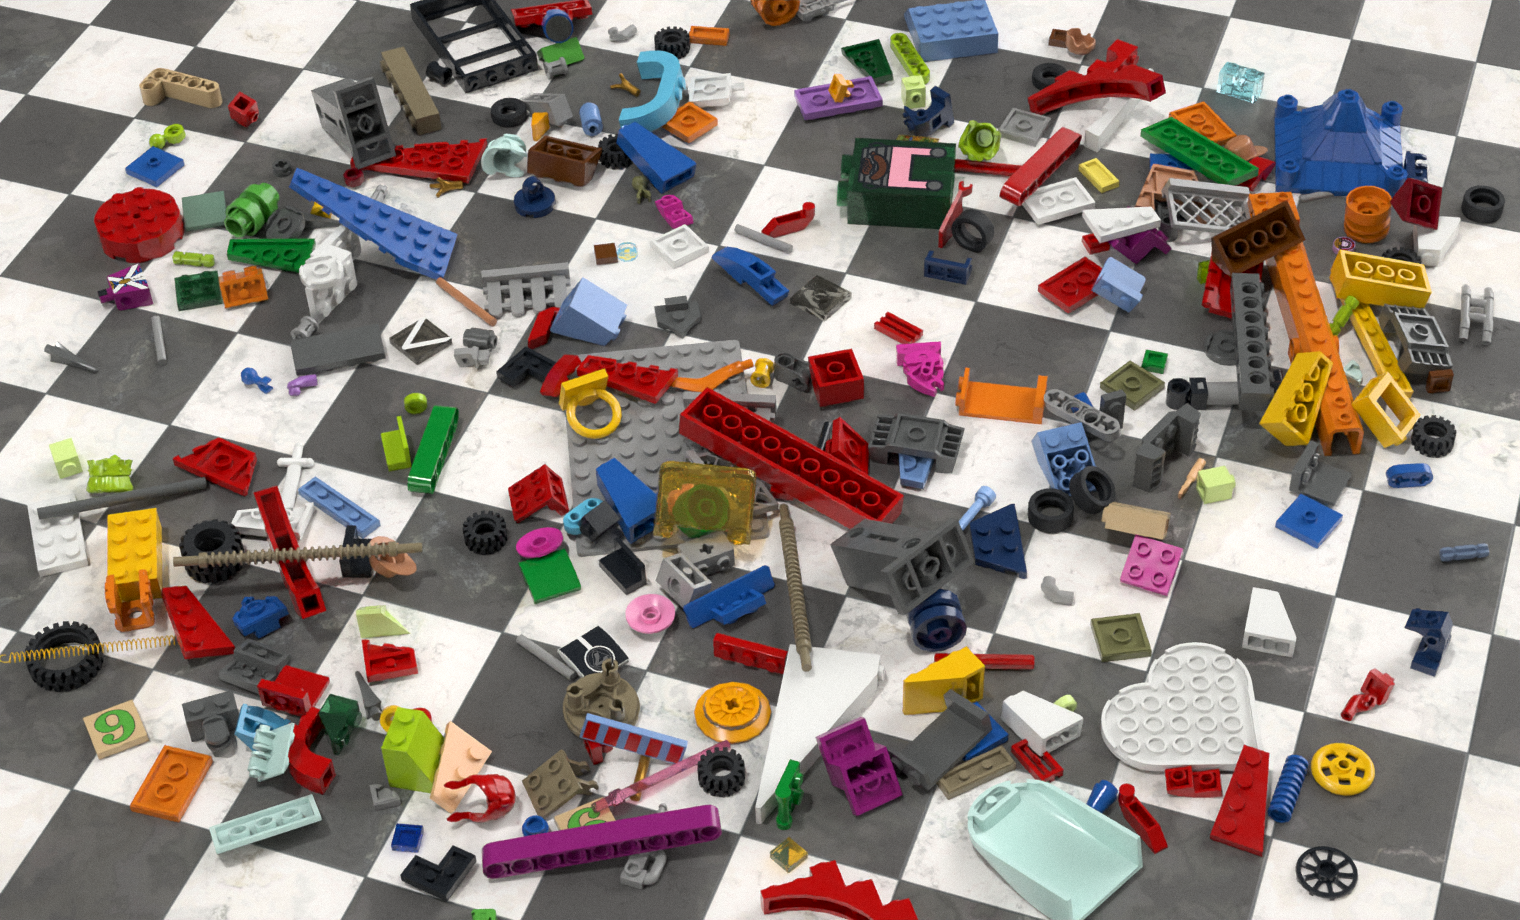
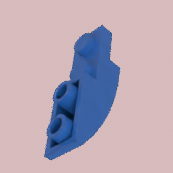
M727 246L712 255L711 258L740 285L747 282L772 306L788 297L789 290L774 278L776 271L753 254Z

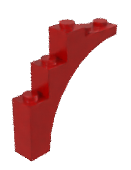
M1130 64L1117 72L1099 67L1087 75L1069 70L1054 78L1055 83L1027 99L1030 112L1043 115L1065 105L1097 98L1128 97L1151 102L1166 94L1162 74Z
M275 485L253 492L270 549L272 551H275L276 548L279 551H282L283 548L286 551L290 548L296 550L299 545L286 513L278 486ZM295 559L292 563L290 560H287L286 563L280 560L277 564L284 586L289 591L295 612L302 619L325 612L326 607L320 589L315 583L304 559H301L300 562H297Z
M835 860L820 862L815 866L809 867V877L797 878L792 882L771 885L766 889L760 890L761 908L764 915L781 911L808 910L828 913L847 920H918L909 898L893 900L883 905L872 879L856 881L846 886Z

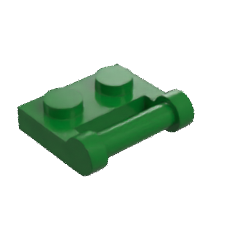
M792 759L789 760L775 790V798L778 801L776 825L780 830L791 828V814L795 805H800L804 791L801 790L803 774L800 773V762Z

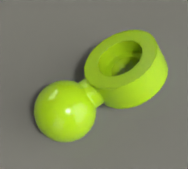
M172 124L165 128L163 135L153 134L149 138L150 147L154 146L162 149L166 142L180 143L186 136L183 126Z

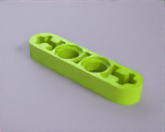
M903 33L891 35L890 48L909 77L921 75L924 84H927L930 81V70L907 35Z

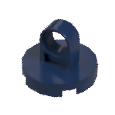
M536 176L528 177L523 182L522 189L514 195V208L523 217H526V214L534 215V218L546 216L554 210L553 206L556 204L554 192L544 186Z

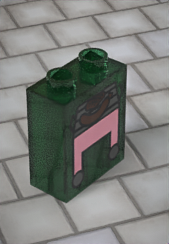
M855 138L853 155L842 154L841 179L849 181H838L837 206L847 207V224L939 230L953 200L956 143Z

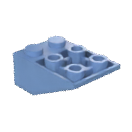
M1082 422L1037 432L1031 441L1038 464L1050 487L1062 490L1069 494V496H1071L1069 484L1073 475L1085 467L1095 466ZM1086 480L1089 492L1096 491L1095 486Z

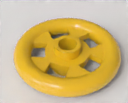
M1332 743L1325 745L1316 751L1311 760V772L1316 782L1325 790L1337 795L1350 796L1362 793L1370 787L1375 777V768L1370 757L1361 749L1350 744ZM1331 754H1334L1337 757L1334 758L1332 761H1329L1326 758ZM1347 755H1350L1356 758L1357 761L1353 762L1352 760L1345 757ZM1329 768L1331 775L1325 776L1322 769ZM1356 770L1364 771L1363 778L1355 776ZM1339 780H1349L1350 785H1341Z

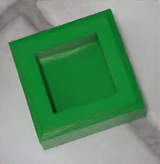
M1146 350L1141 367L1148 372L1164 374L1168 353Z

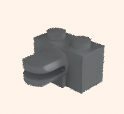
M233 690L182 704L192 742L205 739L206 745L211 751H222L230 745L231 737L229 732L236 729L239 717Z

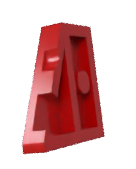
M362 640L368 683L418 674L414 648L396 647L388 643L378 646L370 644V640Z

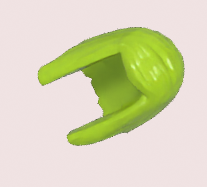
M970 120L960 137L958 148L961 149L964 155H968V159L972 161L990 160L1000 148L1001 133L991 123H977L975 120Z

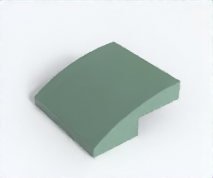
M224 191L182 197L186 232L225 226L224 219L226 218L225 211L227 207Z

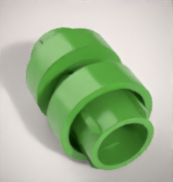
M267 183L249 185L240 194L239 198H236L226 208L224 225L228 232L238 238H242L245 235H255L264 226V223L268 221L272 213L278 210V192Z

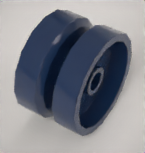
M938 589L906 614L912 639L915 645L922 650L930 652L944 651L960 643L966 635L967 626L962 614L960 601L957 595L950 590Z

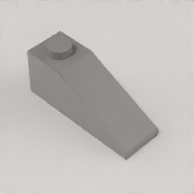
M534 93L521 100L532 114L534 112H547L549 124L556 125V127L566 124L567 119L573 117L565 94Z

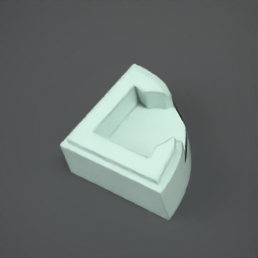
M1351 360L1343 369L1348 383L1358 388L1361 384L1362 373L1359 369V364Z

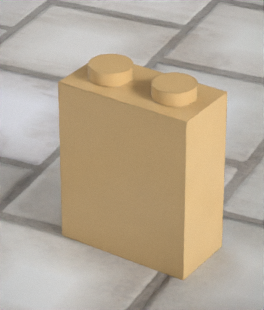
M1112 502L1109 504V507H1104L1102 522H1106V529L1163 540L1167 536L1171 513Z

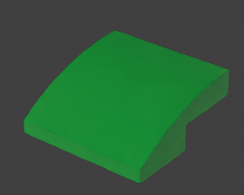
M565 548L518 563L534 604L581 590V584Z

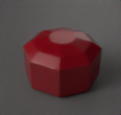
M347 169L343 174L346 186L357 187L365 181L361 169Z

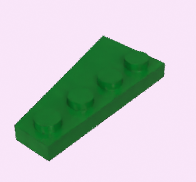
M230 239L227 258L231 261L299 273L301 265L306 264L305 261L311 258L310 254L315 250L316 242L315 239Z

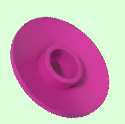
M552 527L533 530L519 539L516 544L517 553L526 558L547 555L562 544L563 534L559 529Z

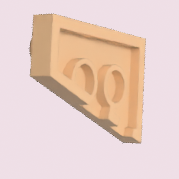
M450 721L446 724V735L444 744L441 746L440 762L435 772L430 799L449 813H453L471 784L455 790L445 788L443 785L448 781H461L470 775H478L492 751Z

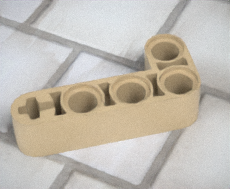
M165 68L154 69L139 84L143 103L147 106L157 105L165 96L208 108H216L222 104L221 92L217 82Z

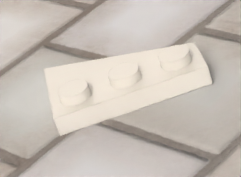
M1152 207L1082 210L1083 219L1100 243L1157 228L1161 225V219Z
M314 502L305 503V507L292 508V505H284L296 540H301L315 510ZM258 508L237 511L231 523L235 525L240 534L267 537Z

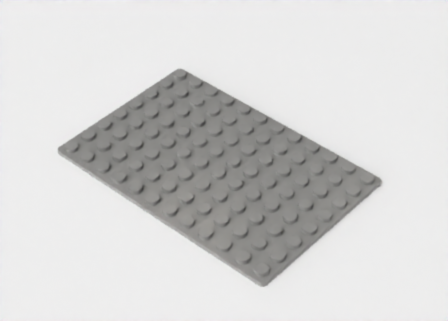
M738 340L578 355L581 362L588 355L616 359L617 363L622 364L628 363V361L636 362L637 366L647 368L650 365L659 366L660 370L666 371L674 368L678 369V377L693 379L703 378L736 361L742 362ZM575 368L576 371L573 374L567 376L569 380L580 377L577 376V368ZM744 372L729 377L713 390L717 393L747 394ZM606 386V391L611 393L619 402L622 417L617 429L604 438L590 439L579 435L571 428L566 416L573 509L590 498L605 500L597 485L596 468L614 457L665 501L669 494L689 484L695 487L682 470L685 451L694 449L697 454L710 451L699 444L688 446L685 443L684 437H680L679 420L680 414L684 409L683 394L684 391H692L670 386L660 400L654 404ZM601 398L589 405H578L576 407L575 414L578 422L588 429L604 428L612 419L610 405ZM707 460L703 461L707 465L713 466L714 464ZM720 464L717 465V468H721L729 471L730 467H726ZM733 469L732 471L734 473L745 476L744 471ZM713 474L716 479L724 481L726 478L723 476ZM732 479L728 480V482L736 485H741L742 483ZM746 483L744 485L746 488L757 490L754 485ZM725 489L728 494L736 496L737 492ZM740 494L739 496L751 501L753 497L745 494ZM757 498L755 501L764 504V500ZM736 503V505L739 507V510L749 508L747 506H743ZM766 513L738 519L734 527L726 528L724 525L715 531L723 530L729 542L769 537ZM669 516V521L632 544L628 542L618 522L593 542L583 534L575 535L577 555L579 557L606 555L614 552L613 539L619 537L632 552L676 548L680 544L697 539L689 538L683 533L672 516Z

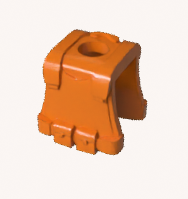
M145 569L139 570V600L121 602L114 574L106 577L105 600L109 613L114 614L116 617L115 627L118 631L126 632L153 626L155 623L151 583ZM132 612H142L138 618H129Z

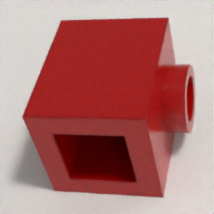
M239 92L228 105L231 119L246 128L258 119L259 110L257 102L242 92Z

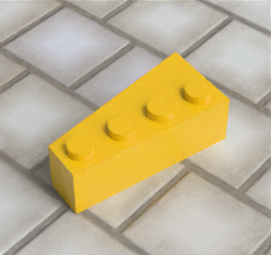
M1320 351L1297 353L1259 423L1285 446L1308 445L1333 362Z

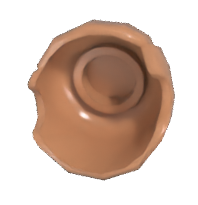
M1080 28L1067 30L1065 44L1070 52L1077 55H1086L1093 51L1096 42L1090 33L1083 35Z

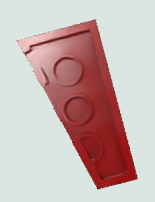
M588 355L577 368V376L580 377L605 369L608 375L607 387L654 404L660 400L678 377V369L660 370L659 366L650 365L647 368L637 366L636 362L630 361L622 364L617 363L616 359Z

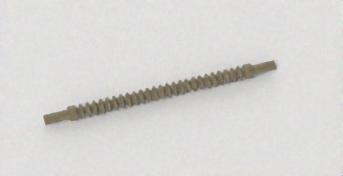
M784 503L779 506L781 517L779 529L795 634L794 638L796 651L800 655L802 670L808 672L812 669L810 658L812 645L794 522L790 518L789 506Z
M394 541L388 542V545H385L384 542H382V545L375 543L374 546H371L370 543L364 546L361 543L359 547L356 544L353 547H350L349 544L346 547L339 545V548H336L335 545L329 548L326 545L324 549L321 546H318V549H314L311 546V549L304 547L303 550L297 547L296 550L290 548L286 551L283 548L282 551H279L276 548L275 551L268 549V552H265L262 549L261 552L254 550L253 553L250 550H247L246 553L240 550L238 554L236 551H233L232 554L226 551L225 554L218 552V555H215L214 552H211V555L204 552L199 553L198 556L173 557V566L199 565L200 568H207L209 565L215 567V564L222 567L223 564L229 566L230 563H233L236 566L237 563L244 565L247 562L250 565L251 562H254L257 565L258 562L265 564V561H268L269 564H272V561L279 563L280 560H283V563L290 560L292 563L295 559L297 562H300L301 559L307 562L308 559L315 561V558H318L319 561L325 558L328 561L330 557L333 560H336V557H340L341 560L343 557L350 559V556H354L355 559H357V556L364 558L365 555H368L369 558L375 555L378 558L380 554L383 557L386 554H389V557H396L402 553L423 552L422 543L397 544Z

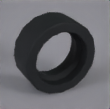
M1477 185L1465 191L1461 210L1465 217L1473 222H1496L1503 213L1505 198L1499 190L1493 187ZM1473 202H1486L1493 207H1481Z
M973 209L963 211L954 220L951 227L955 241L964 249L972 252L983 250L991 242L995 234L991 220L982 212ZM964 223L974 226L980 232L982 238L971 235Z
M1085 467L1070 479L1069 489L1071 497L1075 504L1086 513H1099L1104 510V507H1109V504L1115 501V486L1109 475L1099 467ZM1086 480L1095 486L1099 494V500L1090 494L1086 486Z
M1046 488L1036 491L1028 502V521L1035 529L1041 532L1059 533L1064 531L1071 525L1073 520V500L1069 494L1059 489ZM1045 505H1053L1061 508L1064 513L1058 516H1047L1038 512L1037 509Z

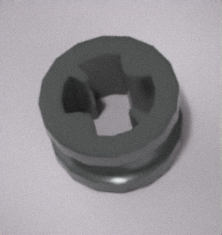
M287 159L274 161L272 164L273 174L280 178L289 176L292 172L290 168L291 162Z

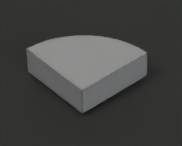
M380 784L369 785L375 811L401 805L396 791L385 788Z

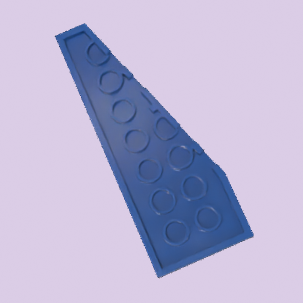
M296 168L289 188L309 202L318 203L323 207L322 211L328 215L332 213L338 217L339 223L365 241L369 240L378 245V250L382 253L388 252L396 258L395 262L399 265L435 280L439 277H444L458 234Z

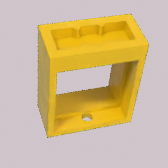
M1388 371L1370 379L1351 404L1384 448L1393 444L1398 446L1407 439L1406 434L1413 429L1415 422L1421 416ZM1380 396L1399 419L1400 423L1397 427L1378 404L1377 399Z

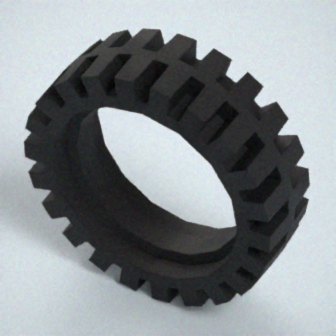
M63 621L62 626L54 623L52 629L47 626L43 628V634L38 631L35 634L36 639L31 638L29 646H26L25 652L28 651L30 654L31 651V661H29V656L26 652V665L30 676L39 687L42 688L44 686L45 690L51 691L53 688L55 692H61L62 687H64L65 692L71 691V686L73 685L76 689L80 688V682L83 681L87 684L90 682L89 676L96 677L97 670H101L104 661V654L102 653V647L99 644L100 640L91 627L88 628L84 623L80 625L76 621H73L72 625H70L69 621ZM74 642L86 644L87 646L89 644L93 646L94 643L97 646L99 644V654L96 645H94L93 655L90 645L89 655L87 652L84 659L67 669L50 670L40 665V661L44 657L42 650L45 651L46 648L49 651L50 648L61 644ZM35 650H38L39 652H40V650H41V654H40V659H41V660H39L38 652L36 651V656H35V659H36V660L34 661V656H33L32 651L35 653Z

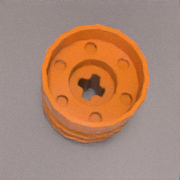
M1361 186L1350 191L1346 196L1344 231L1346 235L1360 243H1374L1384 239L1390 229L1392 209L1390 194L1376 186Z

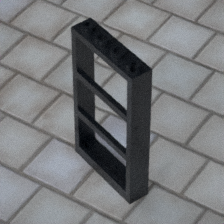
M420 0L410 4L413 22L445 66L452 69V76L465 94L538 70L536 52L495 0ZM478 5H482L493 19L492 21L438 37L427 23L428 21ZM495 27H499L510 41V43L454 60L444 46L445 43ZM514 49L521 55L467 74L460 68L461 66Z

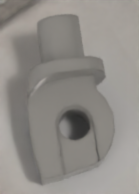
M476 346L472 348L454 349V358L459 366L470 367L475 365V368H479V365H489L490 352L489 350H480Z

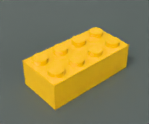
M1339 250L1330 270L1336 297L1342 300H1346L1348 296H1353L1364 304L1380 306L1388 304L1424 308L1432 293L1424 264Z
M151 508L108 515L107 576L114 574L121 602L140 599L139 570L142 569L147 570L153 599L162 598V527L157 509Z

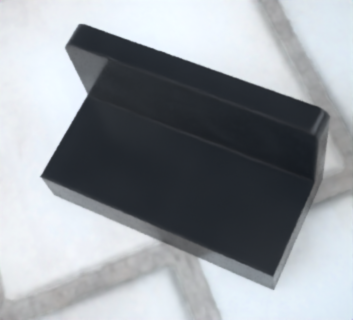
M347 525L342 546L346 547L349 544L350 547H353L356 544L359 547L361 543L367 546L372 539H360L356 525ZM365 555L364 558L357 556V559L354 556H350V559H347V557H343L342 560L339 559L343 578L372 577L373 568L369 563L368 555Z
M619 537L613 539L614 552L599 559V567L625 595H628L647 584L645 565Z

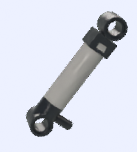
M1276 369L1273 372L1275 381H1272L1270 388H1274V395L1284 379L1281 369ZM1206 377L1189 378L1188 382L1183 378H1174L1168 382L1165 403L1173 410H1178L1188 402L1196 410H1206L1207 405H1239L1237 382H1206Z

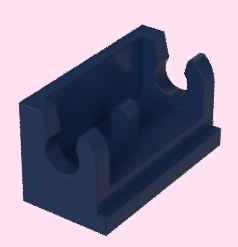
M1406 151L1403 169L1408 173L1407 178L1428 183L1427 164L1416 163L1417 160H1427V156Z
M929 250L924 260V277L967 284L972 271V265H970L972 258H967L965 264L933 258L934 251Z

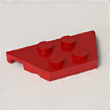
M220 437L209 441L205 445L193 448V453L181 458L177 455L173 458L175 466L199 477H205L206 480L244 497L248 493L257 461L256 453Z

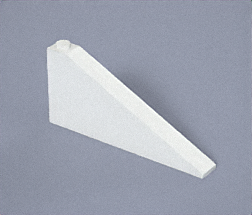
M790 644L755 807L757 824H762L778 805V801L775 798V790L789 760L799 761L800 773L804 775L821 756L815 737L850 722L877 691L878 681H883L885 665H880V654L812 647L810 653L812 669L805 672L802 670L800 655L796 651V645Z

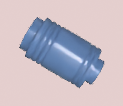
M593 103L583 104L579 110L583 131L589 136L598 135L603 129L599 108Z

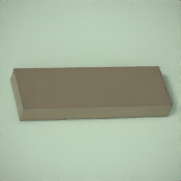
M1001 745L951 768L936 784L945 797L950 800L1015 770L1016 763Z

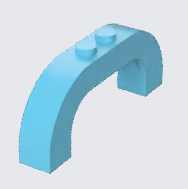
M665 51L640 52L637 66L641 79L661 78L657 95L652 101L639 107L622 109L619 118L620 127L637 122L651 132L666 124L675 115L679 102L682 100V91L685 89L686 83L678 58Z

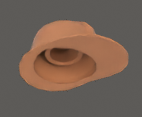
M1238 135L1224 146L1225 149L1246 161L1261 156L1268 151L1266 147L1254 146L1250 137L1246 135Z
M377 536L369 543L371 546H374L375 543L382 545V542L388 545V542H394V540L385 536ZM407 553L398 554L396 557H389V554L383 557L380 554L376 558L375 555H372L369 558V563L373 570L387 578L394 577L396 574L411 575L417 570L415 562Z

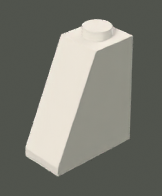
M1439 216L1438 230L1414 225V252L1417 253V257L1420 256L1421 264L1436 267L1439 265L1457 237L1460 225L1459 217Z
M1253 587L1242 648L1293 658L1297 637L1279 593Z
M1025 691L1009 696L1003 701L1001 720L1022 740L1026 739L1028 746L1040 757L1043 756L1044 752L1047 751L1049 753L1081 736L1083 717L1079 714Z

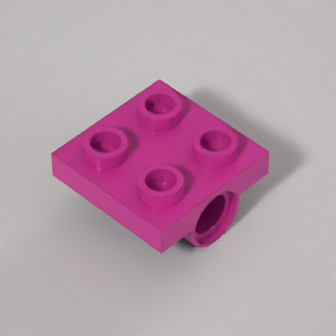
M1136 534L1123 568L1120 582L1168 596L1183 554V548Z

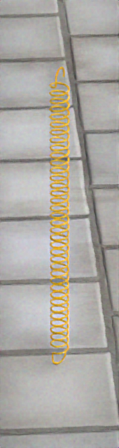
M166 635V636H165V639H164L163 636H161V637L163 638V640H164V646H166V643H165L166 637H167L168 640H169V646H171V644H170V638H171L172 635H170V637H168V636ZM157 636V637L154 639L155 648H156V639H157V638H158V640H159V645H160V647H161V637H160V639H159V637ZM138 638L136 641L134 640L135 645H136V650H137V641H138V640H139V642H140L141 649H142V640H144V642H145V648L147 649V639H149V638H146V641H145L144 638H142L141 641H140L139 638ZM151 638V640L149 639L150 648H152V645H151L152 638ZM123 640L122 643H121L120 641H118L117 643L115 642L116 647H117V652H118V643H119V642H120V644H121V649H122V651H123V642H125V644H126V650L128 651V641H129L130 644H131V650H133V648H132L133 640H132V642H131L130 640H127V643H126L125 640ZM108 642V645L106 644L107 653H109V650H108L109 643L111 644L112 652H113V644H114V642H113V643ZM94 643V645H96L97 651L99 654V644L97 646V644ZM103 643V646H102V644H101L102 653H104V643ZM89 644V646L86 645L87 650H88V655H89V647H90L91 644ZM75 645V646H74V649H73L72 646H70V647L72 648V650H73V656H75V647H76L77 650H78V656H80V654H79L80 646H79V648H78V647ZM91 645L92 651H93V655H94V645H93V646ZM56 647L54 650H53L52 648H50L49 651H48L47 648L45 649V651L42 650L43 655H44V660H45L46 650H47V652H48L49 659H50V651H51V649H52V651H53L54 659H55V650H56V649H57V651H58V655H59V658H60V649H61L62 647H60L59 650H58L57 647ZM69 647V650H68V648H67L68 656H69V657H70V647ZM62 648L63 655H64V658H65V648H64V650H63V648ZM35 650V653L32 651L33 656H34V661L36 660V659H35L36 651L38 652L39 660H41V659H40L41 650H40V652H39L38 650ZM26 651L29 656V661H31V651L30 654L28 651ZM11 652L9 661L7 662L11 663V654H13L14 663H16V653L14 656V654ZM16 652V653L18 654V657H19V662H21V652H20V656H19V653ZM22 652L23 657H24V662H26V652H25V655H24V653Z

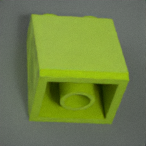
M397 707L381 750L389 787L431 794L435 772L440 762V750L445 738L423 711Z

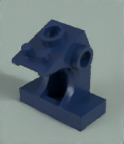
M937 86L930 90L932 103L928 109L914 111L904 106V113H902L903 118H906L903 121L904 125H907L909 132L914 133L917 139L932 135L943 124L947 127L954 124L951 96Z
M1420 608L1412 609L1404 628L1421 634L1423 638L1411 662L1410 669L1435 677L1451 641L1453 622L1449 612L1421 610Z

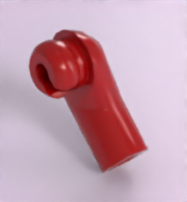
M1370 693L1353 695L1340 715L1344 720L1352 721L1357 712L1372 710L1377 704V698Z

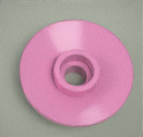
M658 594L642 595L632 600L627 606L625 613L626 621L632 629L646 634L658 633L667 629L673 623L675 607L664 596Z

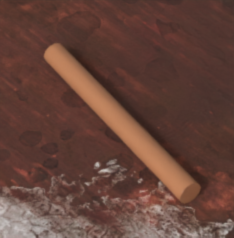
M442 277L436 280V284L474 314L490 326L496 325V318Z

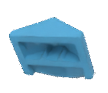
M243 704L234 735L252 751H258L253 749L252 746L253 744H258L254 742L256 729H259L260 725L270 726L271 731L287 725L291 721L289 719L284 720L274 712L259 706Z

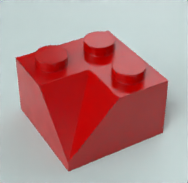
M852 348L808 357L813 389L819 407L864 399V377Z

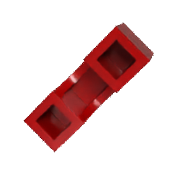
M1117 39L1107 49L1106 62L1097 59L1087 69V74L1099 67L1117 72L1130 64L1137 65L1139 60L1137 55L1138 47Z

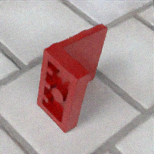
M546 464L508 488L514 521L520 523L546 505L550 510H555L561 516L569 512L562 478Z
M285 665L275 681L261 679L257 689L263 706L302 717L306 715L311 706H316L329 685L330 679L327 676Z

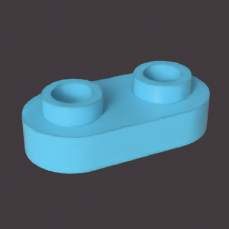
M590 498L572 509L563 518L564 530L571 535L582 534L577 523L585 514L603 501L598 498Z

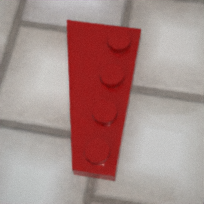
M187 586L162 588L161 596L184 659L234 654V644Z
M1247 745L1243 746L1212 828L1211 840L1262 857L1269 752Z

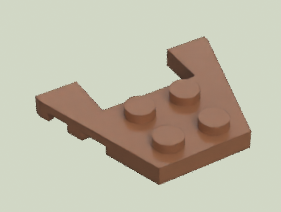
M1153 164L1135 207H1152L1155 210L1154 199L1167 201L1166 198H1162L1161 190L1169 178L1191 181L1199 180L1192 170ZM1174 199L1176 203L1180 205L1184 204L1181 200ZM1192 201L1200 209L1204 206L1201 202ZM1208 208L1204 210L1209 217L1213 218L1215 216ZM1199 215L1195 218L1200 224H1207Z

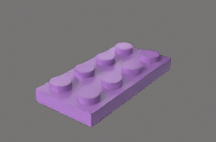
M872 76L850 80L854 88L847 89L851 96L844 97L843 102L834 101L828 91L830 84L794 90V97L804 120L873 109L883 106V99Z

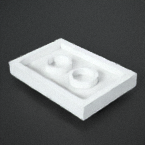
M1076 177L1040 187L1022 204L1037 225L1078 214L1082 210L1095 209V201Z

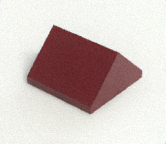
M1407 178L1390 200V203L1402 221L1438 230L1443 187Z

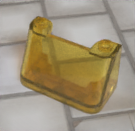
M678 461L662 463L659 468L656 488L653 535L670 538L678 533L679 527L727 532V539L733 544L750 545L756 473L751 469Z

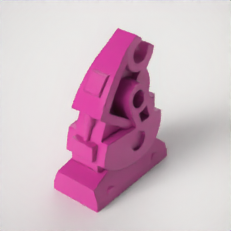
M941 341L896 345L897 366H903V374L905 373L907 376L908 385L932 397L937 395L935 387L939 388L940 391L944 390Z

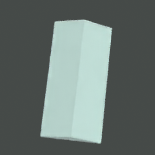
M310 794L211 826L209 829L216 853L220 854L319 822L322 818L314 797Z

